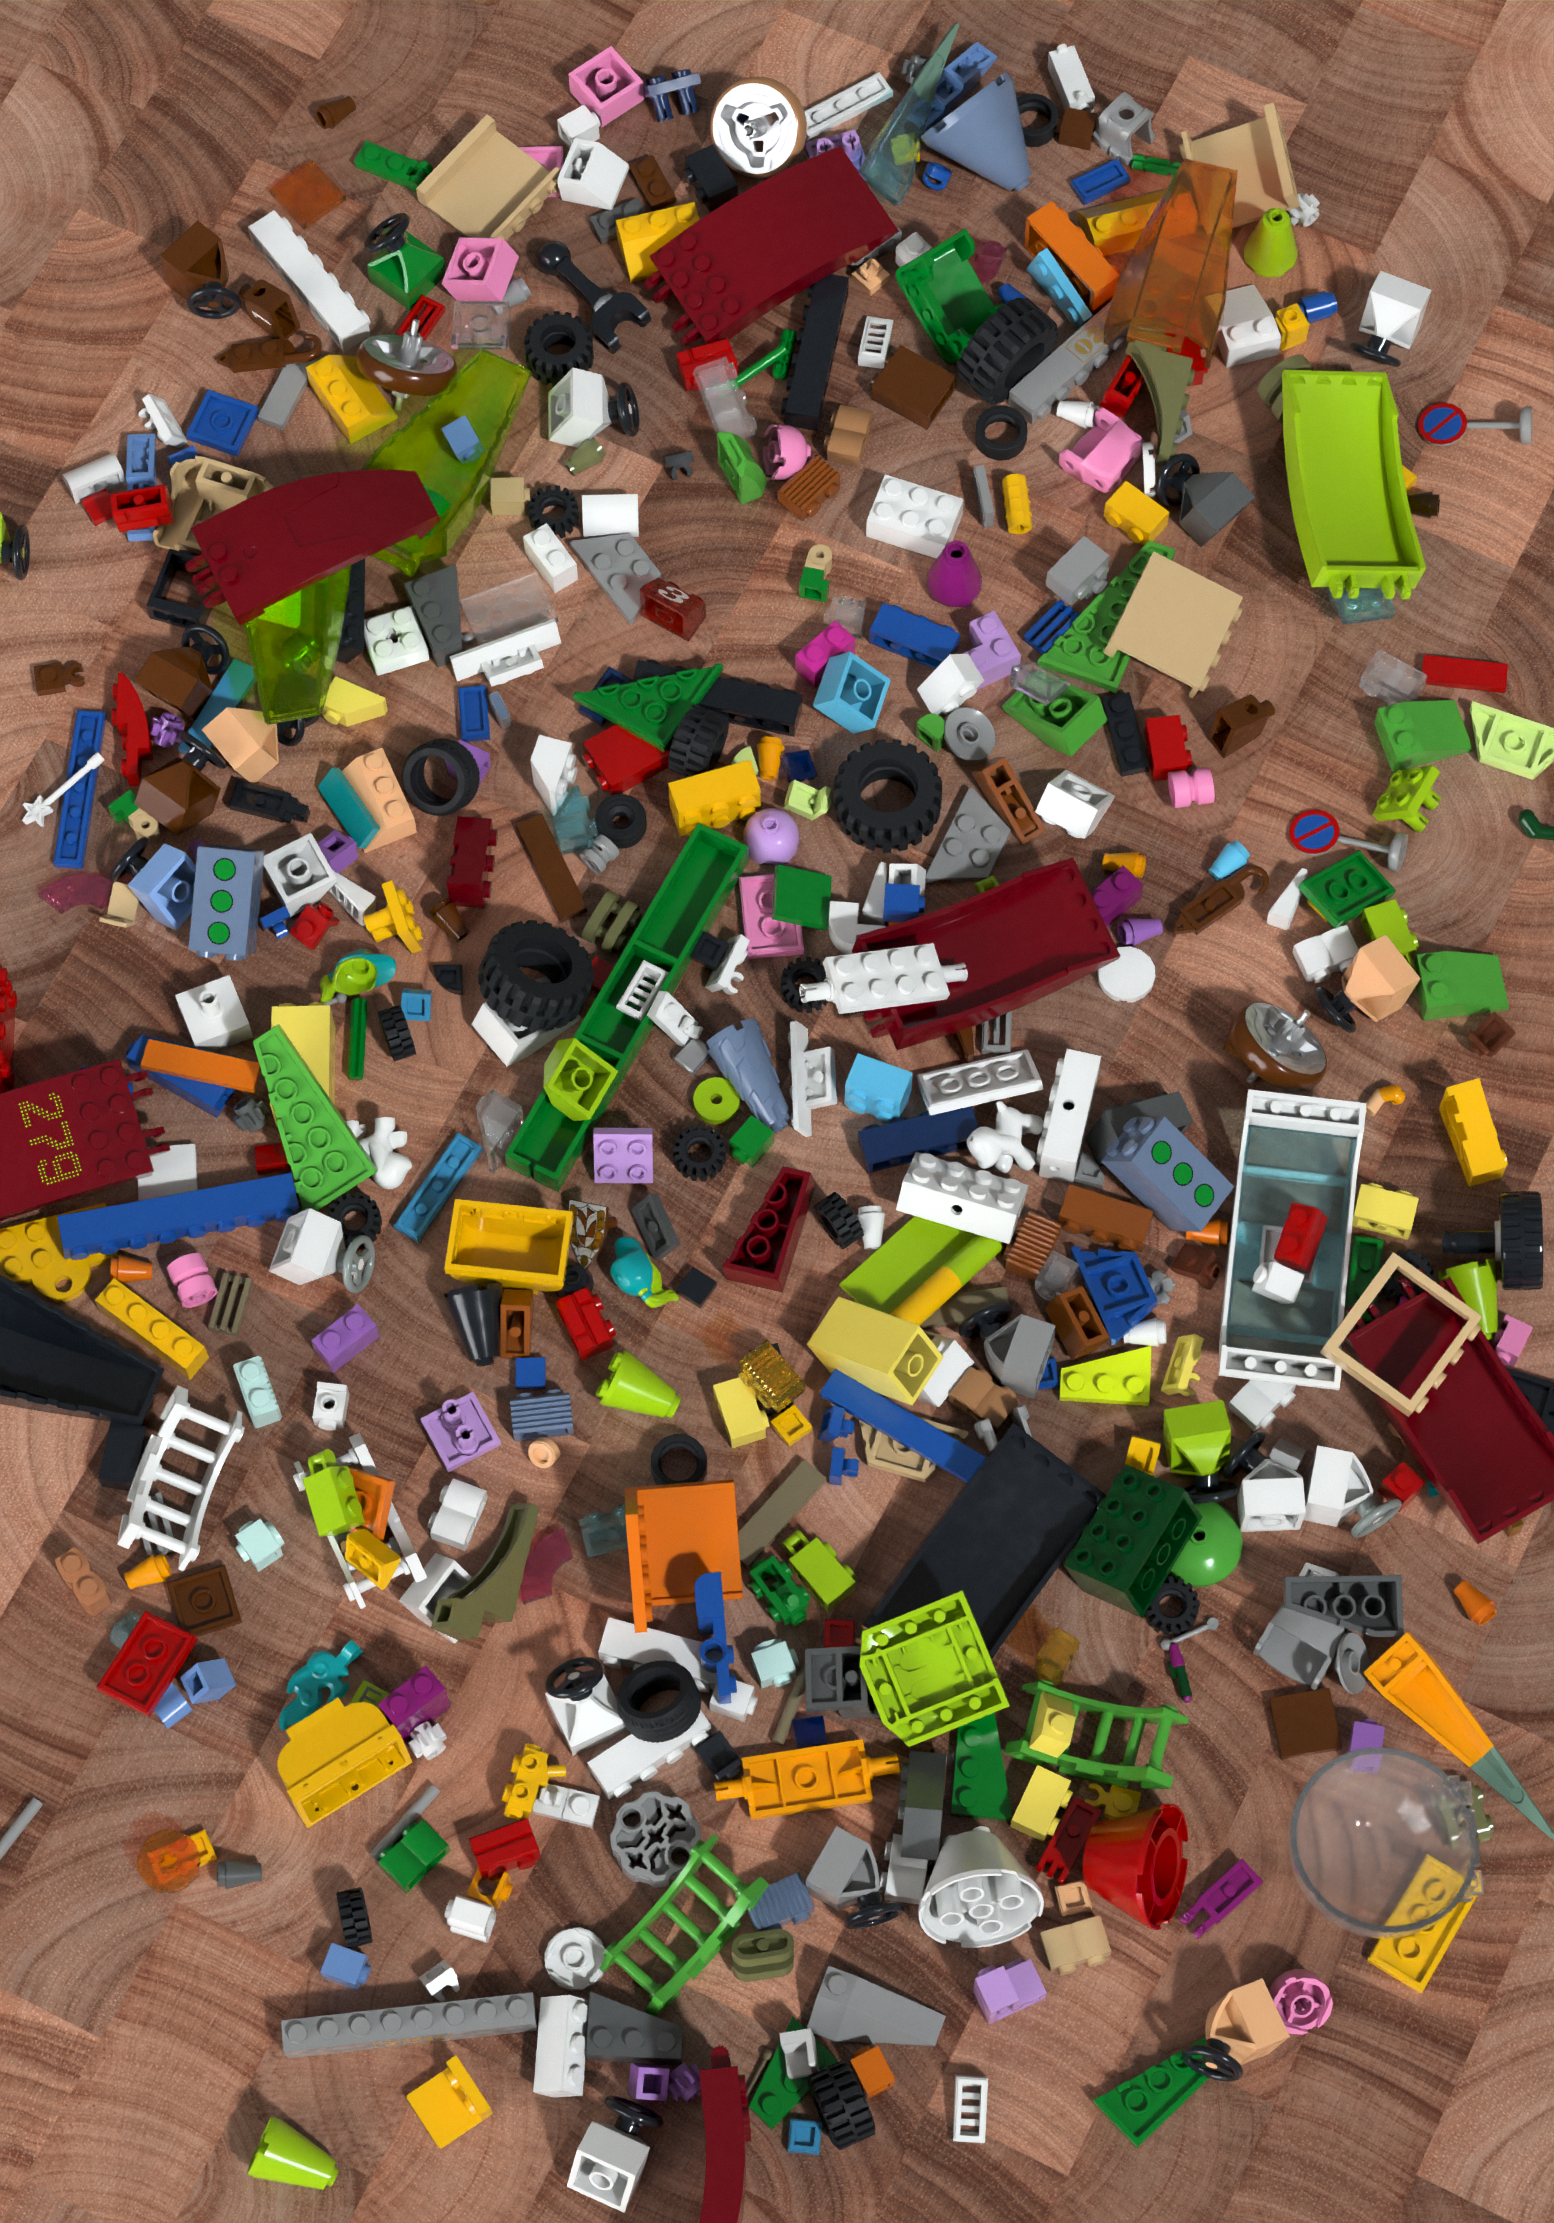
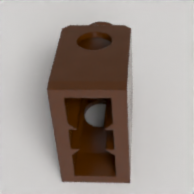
M263 279L258 280L253 286L245 284L240 288L239 297L244 300L251 320L274 339L284 338L287 340L301 327L291 298L286 292Z
M1253 695L1246 696L1218 710L1207 738L1220 755L1226 758L1256 739L1262 733L1267 719L1275 714L1274 706L1269 700L1260 703Z

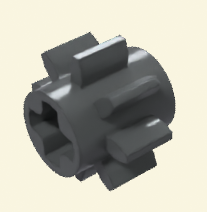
M911 54L910 60L904 59L901 73L906 74V82L912 84L929 60V57Z
M248 1096L234 1106L233 1110L237 1115L231 1119L242 1131L248 1129L250 1133H253L267 1123L268 1119L264 1114L270 1110L263 1100H259V1098L253 1100L251 1096Z

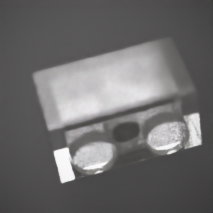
M1378 649L1362 673L1359 687L1367 695L1378 697L1390 706L1405 701H1416L1425 687L1428 675Z

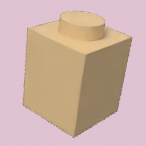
M524 477L491 478L492 516L525 515V504L531 501L530 488H525Z

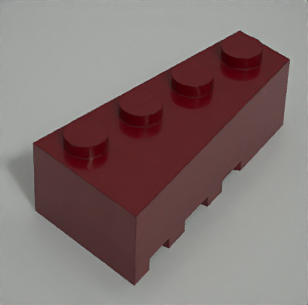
M782 1167L766 1193L761 1207L752 1216L747 1230L743 1236H740L731 1256L722 1265L727 1280L783 1293L816 1186L811 1172Z

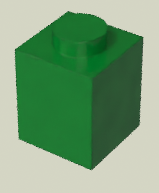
M751 1115L729 1140L731 1156L738 1163H746L753 1168L773 1145L774 1131Z

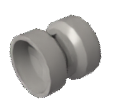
M600 834L593 840V846L586 848L580 854V858L591 871L599 875L606 869V864L609 861H614L620 855V852L610 839Z

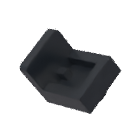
M720 1730L695 1747L717 1780L723 1777L727 1781L740 1771L738 1766L743 1762Z

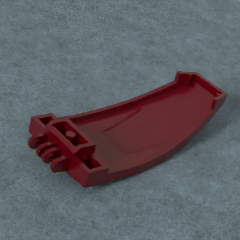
M358 470L322 474L293 481L262 492L192 527L191 530L203 553L192 560L190 559L186 563L185 568L187 572L192 573L210 566L195 574L192 578L193 584L197 586L196 590L199 595L208 594L220 588L203 599L204 607L208 609L227 601L235 619L241 626L264 614L265 608L372 554L416 534L419 539L423 538L441 519L416 471Z

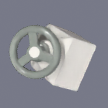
M308 1208L287 1219L269 1272L298 1285L340 1272L343 1273L346 1289L351 1293H359L369 1283L374 1270V1244L368 1236L359 1235L353 1239L348 1249L345 1250L341 1222ZM364 1244V1251L361 1254L356 1253L358 1247Z
M1317 1445L1310 1466L1305 1494V1521L1337 1527L1357 1512L1361 1519L1351 1529V1536L1353 1538H1361L1391 1519L1400 1510L1402 1502L1400 1499H1391L1380 1505L1378 1499L1373 1495L1374 1491L1365 1469L1353 1452Z

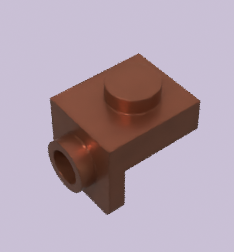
M1493 1012L1474 1032L1470 1031L1467 1036L1471 1040L1469 1046L1479 1056L1485 1054L1486 1056L1493 1057L1516 1032L1497 1012Z
M1185 1243L1171 1268L1177 1274L1199 1280L1205 1289L1211 1290L1215 1282L1220 1278L1224 1266L1213 1251Z

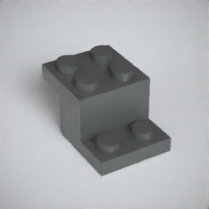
M861 1646L805 1649L807 1712L838 1710L843 1719L880 1717L860 1669Z

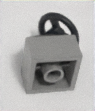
M1005 1302L988 1305L969 1315L960 1324L958 1334L963 1338L981 1337L989 1367L1000 1387L1007 1386L1014 1393L1035 1399L1053 1349L1056 1325L1021 1314L1002 1327L1001 1325L1012 1314V1306ZM977 1323L972 1329L967 1330L972 1324Z
M836 1826L806 1878V1888L809 1895L837 1911L858 1903L859 1911L852 1913L844 1920V1926L848 1929L867 1928L900 1916L904 1911L903 1904L899 1902L883 1903L881 1893L879 1892L878 1867L869 1843Z

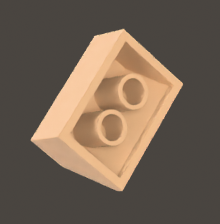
M383 748L355 758L342 773L380 827V830L366 848H362L363 852L367 853L417 833L414 816Z

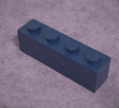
M972 1106L935 1115H929V1112L925 1111L919 1117L911 1119L901 1117L894 1119L890 1124L866 1126L862 1131H858V1144L868 1174L911 1163L916 1152L928 1153L936 1157L968 1149L967 1138L979 1127Z

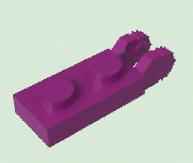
M1241 1859L1196 1900V1904L1179 1920L1184 1925L1190 1923L1203 1909L1210 1918L1203 1924H1200L1193 1933L1197 1939H1200L1215 1924L1218 1925L1263 1884V1880Z

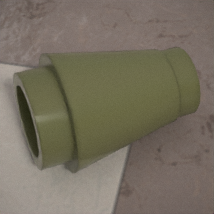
M592 437L589 441L585 439L564 464L572 475L575 476L602 462L606 452L599 442Z

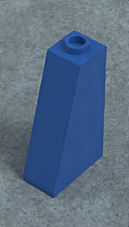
M143 1034L137 1042L133 1041L126 1052V1059L130 1069L135 1072L147 1071L149 1080L216 1118L236 1091V1089L144 1070L140 1066L148 1039L212 1053L217 1052Z

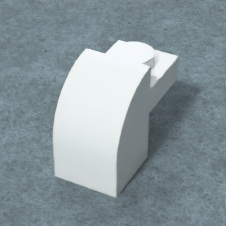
M830 901L829 936L833 945L844 954H853L852 948L858 935L886 927L882 925L858 924L859 903Z

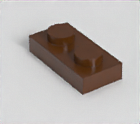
M653 155L629 165V172L651 212L676 202V196Z

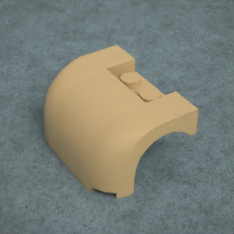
M195 456L194 459H187L180 463L176 461L169 472L172 482L171 498L173 501L174 523L160 525L154 530L153 539L155 545L168 550H187L200 555L203 552L191 530L192 527L274 487L267 481V478L257 473L207 457Z

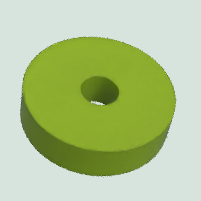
M720 1077L709 1078L701 1082L694 1092V1110L698 1117L706 1123L713 1125L724 1124L732 1120L738 1113L740 1097L729 1080ZM714 1098L722 1100L719 1104H714L711 1101Z

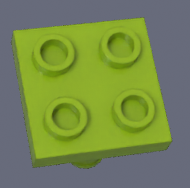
M1433 765L1398 770L1390 778V784L1385 793L1378 799L1377 807L1372 816L1379 822L1402 819L1414 832L1419 833L1423 831L1429 819L1418 810L1423 804L1431 811L1439 805L1438 802H1441L1442 797L1431 789L1440 771Z

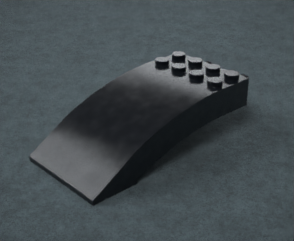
M1011 1424L922 1540L862 1625L869 1629L963 1590L992 1659L1031 1603L1066 1558L1069 1551L1078 1543L1083 1535V1528L1086 1524L1090 1523L1097 1512L1099 1502L1106 1497V1494L1016 1424Z

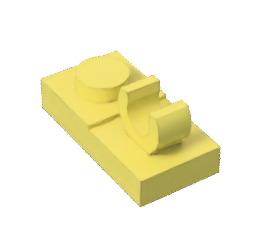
M1196 1334L1178 1337L1161 1388L1162 1392L1167 1395L1177 1393L1183 1396L1195 1395L1196 1392L1189 1388L1188 1382L1200 1380L1199 1375L1192 1373V1370L1201 1357V1346L1204 1338Z

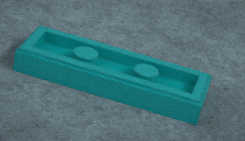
M332 767L317 788L351 838L356 842L357 847L366 848L380 830V827L340 768Z

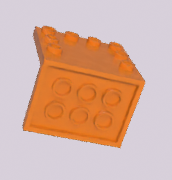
M734 1479L624 1488L635 1633L647 1632V1622L653 1621L652 1606L695 1603V1582L705 1573L721 1572L723 1600L743 1599Z

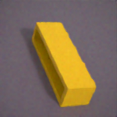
M115 1278L95 1299L97 1307L103 1315L189 1380L209 1359L204 1345Z

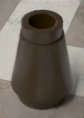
M1433 491L1407 494L1411 514L1431 519V516L1438 517L1440 494H1433Z

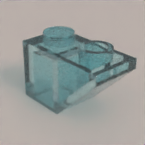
M579 785L572 787L553 817L554 831L562 855L591 848L593 846V836L598 835L594 819L589 820L586 812L591 810L587 794L581 795Z

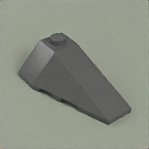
M1401 1575L1283 1577L1284 1608L1371 1637L1404 1636Z

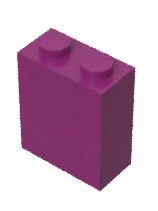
M427 1666L423 1667L378 1703L379 1710L383 1713L390 1726L394 1724L404 1744L411 1739L410 1733L417 1726L427 1721L431 1723L451 1707L445 1687Z

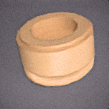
M547 1437L537 1438L528 1448V1456L531 1462L539 1468L552 1466L561 1455L556 1443Z

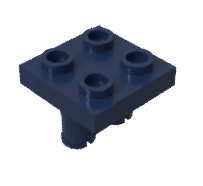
M683 69L672 72V78L665 79V76H656L645 80L647 85H644V97H649V99L653 100L657 122L665 121V118L666 120L674 118L667 95L670 94V91L675 90V92H678L683 115L699 111L693 90L695 85L701 83L699 73H691L690 69Z

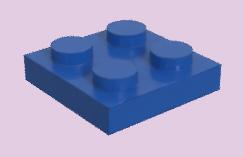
M207 390L186 433L187 440L238 457L259 414V408L235 398Z

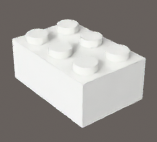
M885 474L867 518L866 537L937 559L943 548L953 541L963 515L964 499Z

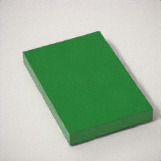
M1360 850L1303 880L1298 886L1300 891L1335 929L1361 915L1363 909L1384 902L1396 892L1395 888Z

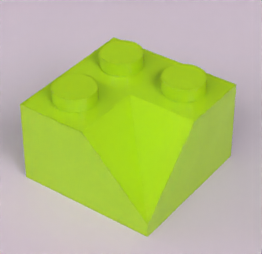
M576 1038L558 1040L544 1064L543 1087L551 1104L571 1120H590L618 1070Z

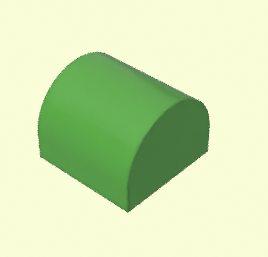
M927 714L916 723V737L936 752L945 743L944 719L937 714Z

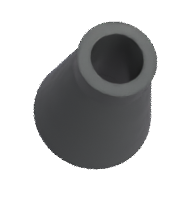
M227 1858L224 1861L217 1862L218 1887L225 1886V1889H230L253 1882H262L261 1863Z

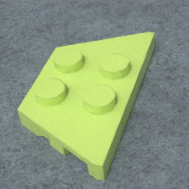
M1472 701L1470 714L1480 763L1534 780L1554 762V728Z

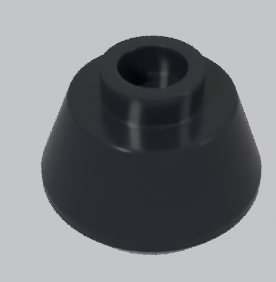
M578 1264L567 1265L564 1286L561 1290L555 1292L560 1299L572 1295L583 1288H589L590 1292H592L594 1287L593 1276L584 1266Z

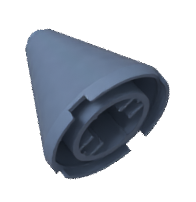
M1007 71L920 136L926 146L1008 191L1015 189L1018 192L1030 183L1027 178L1031 176L1014 81Z

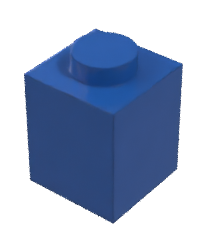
M885 883L883 921L904 922L917 918L918 913H924L925 896H920V885Z

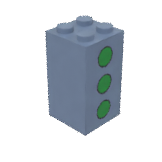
M214 844L198 846L188 949L196 951V956L213 958L214 956H219L220 953L225 954V959L242 961V959H247L248 955L256 953L265 850Z
M1165 1116L1131 1118L1124 1125V1132L1120 1137L1108 1146L1107 1154L1101 1162L1148 1209L1153 1210V1214L1170 1231L1201 1232L1234 1186Z

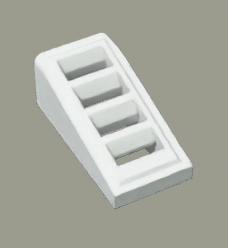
M866 317L858 354V366L884 369L894 320ZM871 325L886 327V330L871 328ZM870 333H874V334H881V335H885V336H884V337H878V336H871V335H869V334H870ZM868 341L883 343V345L871 344ZM867 349L879 350V351H881V353L871 352V351H866V350H867Z
M884 862L878 865L862 910V923L867 925L884 926L885 923L883 915L887 867Z
M1302 868L1271 907L1267 917V924L1284 930L1289 929L1302 895L1298 886L1303 880L1307 879V869Z
M332 870L337 878V882L328 892L360 925L364 926L363 916L375 912L376 896Z
M643 960L617 1004L616 1009L642 1021L669 972ZM646 977L656 982L655 986L643 980V978ZM641 985L651 990V993L649 994L637 987ZM635 993L647 1000L643 1002L632 995ZM630 1001L642 1007L640 1012L627 1006V1002Z
M955 2075L953 2141L985 2143L988 2078L986 2076ZM963 2086L980 2087V2093L962 2092ZM962 2099L979 2100V2106L962 2105ZM961 2112L979 2113V2119L961 2118ZM961 2125L979 2126L978 2132L960 2131Z

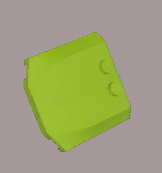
M963 1590L862 1631L860 1669L882 1723L904 1741L908 1747L1010 1706Z

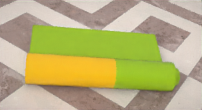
M914 1216L839 1284V1287L859 1304L920 1326L1002 1251V1242Z

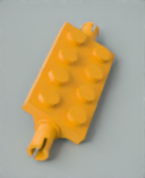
M863 1739L744 1757L741 1758L744 1774L741 1775V1779L714 1782L717 1802L740 1797L748 1800L750 1819L752 1821L873 1802L870 1780H873L874 1776L900 1773L897 1754L876 1758L866 1756Z

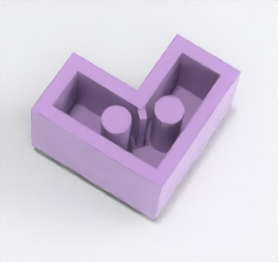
M995 610L970 621L969 639L974 648L963 654H969L984 679V682L977 690L1019 671L1021 654Z
M1022 1958L1006 1964L1005 1967L1003 1965L997 1969L995 1965L988 1966L977 1973L979 1977L975 1978L973 1992L988 2025L1044 2000L1047 1995L1031 1959L1023 1962Z

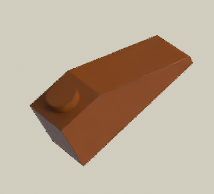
M1005 757L993 758L971 772L986 799L1021 845L1026 844L1046 831Z

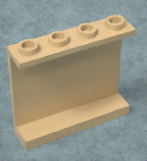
M1274 102L1263 105L1266 115L1264 118L1191 141L1187 131L1181 132L1183 143L1179 144L1183 159H1187L1188 166H1185L1184 170L1188 182L1192 181L1193 188L1189 189L1193 204H1197L1198 228L1203 227L1207 236L1260 220L1265 212L1271 208H1281L1288 211L1300 207L1283 126Z
M486 114L416 188L417 197L421 204L466 238H503L508 242V238L514 232H519L524 227L526 219L532 213L535 214L541 209L544 200L550 194L554 195L559 190L557 178L560 174V169L555 167L550 172L496 130L495 120Z
M1153 551L1103 653L1113 658L1117 650H1120L1191 686L1188 697L1193 699L1198 690L1202 692L1205 690L1210 680V677L1206 674L1209 668L1214 669L1221 657V654L1217 651L1220 645L1225 646L1232 634V631L1228 630L1231 622L1236 624L1243 611V608L1239 607L1243 597Z

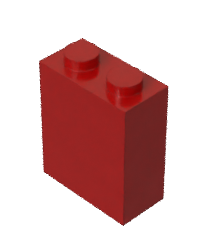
M616 724L583 742L584 754L581 757L584 764L589 770L593 768L597 774L596 781L602 791L607 790L611 796L621 794L669 768V752L667 749L663 752Z

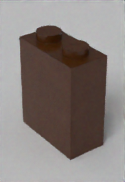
M900 345L895 353L891 352L882 372H877L870 383L872 388L871 399L927 430L956 390L957 375Z

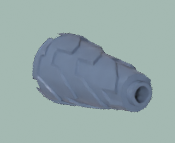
M754 1018L740 1021L743 1026L742 1029L741 1027L735 1028L734 1024L726 1027L712 1036L706 1042L705 1048L710 1057L716 1062L725 1079H729L741 1100H745L755 1118L774 1131V1133H777L788 1126L787 1121L790 1119L788 1114L789 1108L778 1083L780 1081L770 1060L771 1054L761 1033L759 1023Z

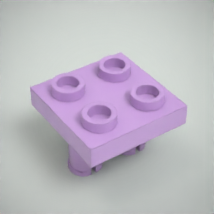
M856 130L805 142L804 150L808 159L841 146L864 181L871 179V171Z
M594 1128V1183H653V1128Z
M474 1392L457 1400L449 1399L443 1403L442 1408L420 1419L448 1473L501 1446V1441Z

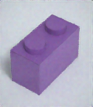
M357 1304L312 1339L311 1342L315 1353L334 1373L379 1337L377 1325Z

